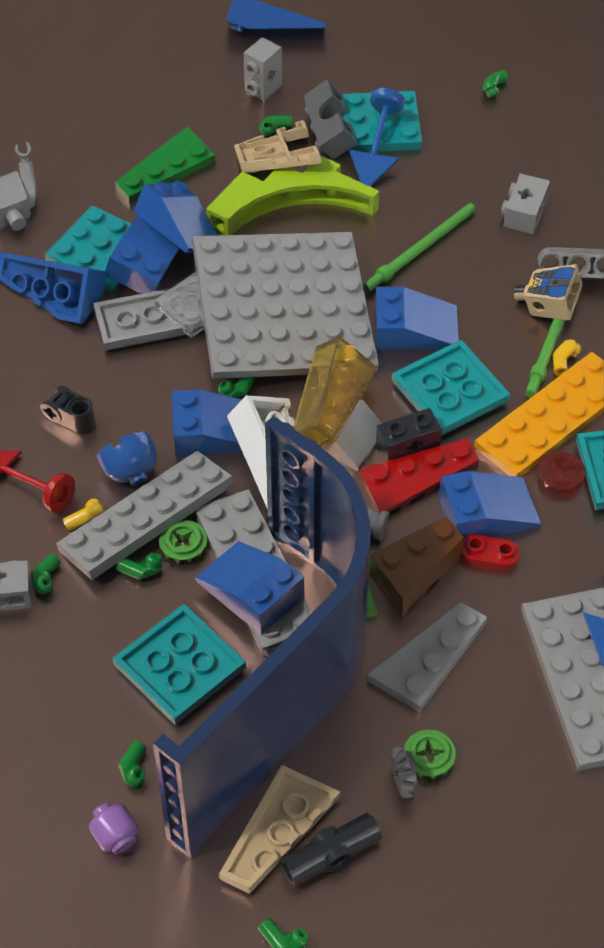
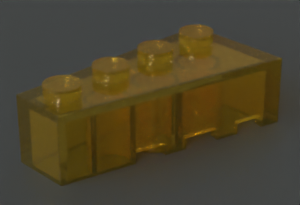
M341 336L316 346L293 426L297 432L307 439L315 440L320 447L336 442L378 368Z

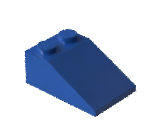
M174 181V183L156 182L155 184H144L133 212L184 252L193 253V236H218L197 195L191 192L185 183Z
M137 216L109 257L105 269L107 271L106 276L140 294L157 291L178 255L180 248L141 217Z
M376 287V350H441L459 341L457 305L405 287Z
M204 390L172 391L173 433L176 458L188 457L196 451H199L204 456L243 453L227 417L241 399Z
M474 471L441 476L439 499L445 517L449 518L464 538L473 534L494 537L541 527V522L523 477Z
M240 541L195 577L196 582L260 635L304 598L303 575L283 559Z

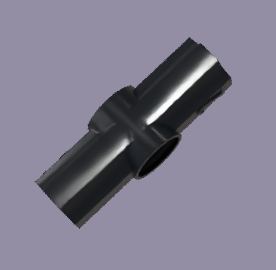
M366 812L338 828L329 826L322 829L312 837L310 843L280 858V864L289 882L297 886L325 870L333 872L341 869L349 863L354 854L382 840V833L374 817Z

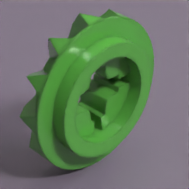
M181 520L160 534V550L164 552L167 559L173 558L177 563L180 560L191 562L194 557H201L204 548H207L206 532L199 524L193 521ZM188 539L189 546L184 544L178 546V540L185 541Z
M418 731L409 737L404 746L405 751H409L412 757L415 771L419 777L422 775L430 776L433 780L438 775H446L447 771L454 765L456 757L454 744L448 736L439 731ZM427 745H429L432 754H438L434 756L432 763L427 760L426 756H422L425 755Z

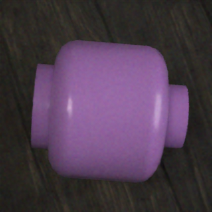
M106 802L93 811L94 818L89 824V830L104 852L113 851L116 855L127 850L137 841L135 836L138 833L139 827L124 804L111 805L110 802Z

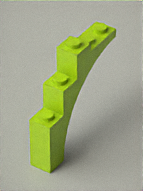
M320 155L321 163L309 165L303 173L290 167L278 168L264 181H261L254 176L241 172L206 208V214L216 232L222 235H232L241 226L258 216L294 205H338L356 209L373 216L379 210V191L341 174L340 164Z

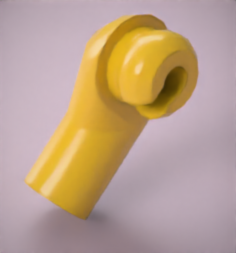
M565 340L553 353L554 374L556 376H560L568 370L567 359L569 356L573 358L577 357L576 354H580L581 346L575 340Z
M92 498L88 500L85 508L63 518L65 527L70 532L88 523L104 512V506L101 505L98 499Z

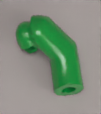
M501 70L485 78L482 89L486 92L487 97L491 98L499 93L497 85L508 81L507 72Z
M240 377L238 382L233 385L230 381H226V383L223 381L219 384L218 391L221 395L233 398L246 396L255 377Z

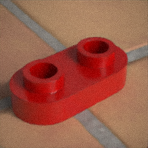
M476 534L463 538L461 560L468 565L499 571H510L518 565L520 550L512 541Z

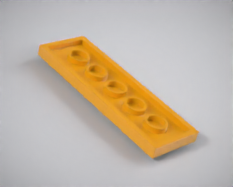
M593 352L589 353L475 440L474 448L508 476L522 477L604 413V360Z

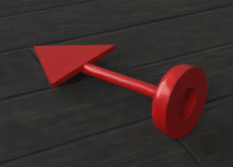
M0 451V474L4 472L44 490L43 504L47 510L55 514L61 513L68 507L75 492V480L72 476L66 473H58L48 483H44L8 467L22 454L21 451Z

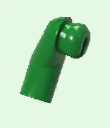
M292 115L267 116L259 125L260 133L264 136H270L279 128H293Z
M53 553L44 558L31 572L32 585L38 593L46 594L52 589L53 580H51V573L61 564L59 558Z
M150 553L146 557V561L141 563L124 558L117 563L116 569L133 578L142 580L161 571L162 557L159 554Z
M136 740L132 742L119 762V770L124 782L132 787L140 786L146 777L145 771H142L139 765V761L147 748L143 743Z
M272 918L266 919L258 927V930L272 948H307L309 935L303 929L298 928L293 930L292 933H283Z

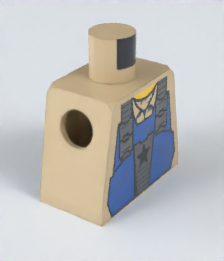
M577 264L536 269L533 271L528 285L515 286V300L526 301L529 313L532 316L570 320L583 286Z

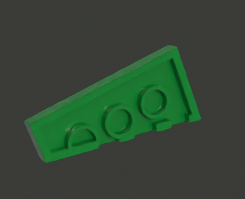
M187 126L115 181L116 190L131 204L139 199L144 184H155L156 182L174 183V181H178L215 163V154Z

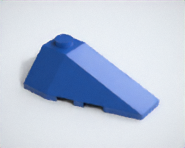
M232 0L226 20L227 23L231 24L230 29L242 33L244 29L325 30L326 26L324 22L258 0Z
M1 252L0 281L18 293L26 295L33 300V303L39 307H44L57 319L83 324L94 310L93 303L100 302L103 298L107 271Z

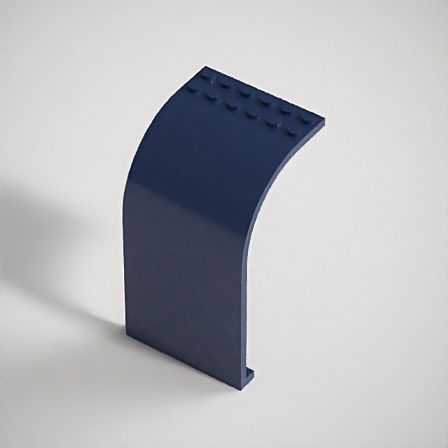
M272 416L265 423L268 528L274 538L318 568L336 588L180 746L164 734L153 743L166 839L190 858L205 845L341 702L353 685L364 656L370 555V520L366 503L355 480L333 456L322 449L315 440L307 439L297 432L291 424L282 422L275 416Z

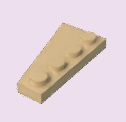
M281 765L221 869L219 879L250 894L280 862V858L286 856L340 799L341 792Z

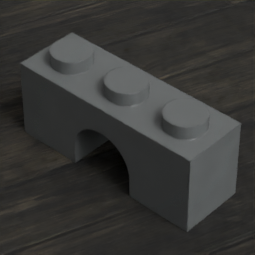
M328 79L304 95L305 111L312 122L310 128L316 135L317 140L315 144L322 154L327 153L334 160L358 143L352 125L340 115V113L346 110L342 94Z

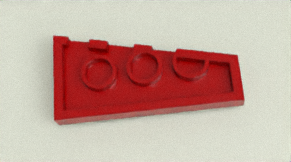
M466 438L360 468V477L376 512H390L397 507L402 509L411 504V500L421 494L427 495L435 491V487L440 485L441 476L471 471L477 468L479 459L469 439Z

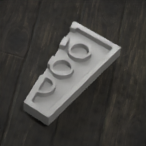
M462 602L367 674V681L421 712L486 625L487 617Z

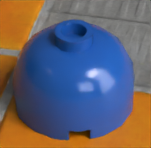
M144 431L124 436L119 439L120 444L113 448L110 443L97 454V459L107 477L118 483L131 482L132 486L145 482L148 479L147 474L153 470L157 462V452L150 434Z

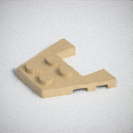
M304 120L295 122L296 127L287 131L286 127L277 129V135L265 139L264 135H260L234 145L242 172L255 173L260 170L321 163L320 153L316 145L289 151L285 143L309 137Z

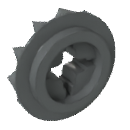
M402 745L394 747L391 751L390 760L397 789L403 798H413L418 784L412 757L409 751H405Z

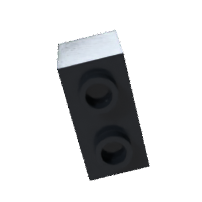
M427 408L378 424L376 448L384 462L440 446L442 428L431 409Z

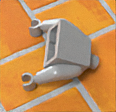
M26 142L27 153L25 154L19 152L18 144L14 148L15 154L21 159V162H19V173L15 171L0 177V229L11 226L16 231L23 229L26 225V219L31 216L30 209L35 206L37 188L32 160L28 159L31 151V146L28 142Z

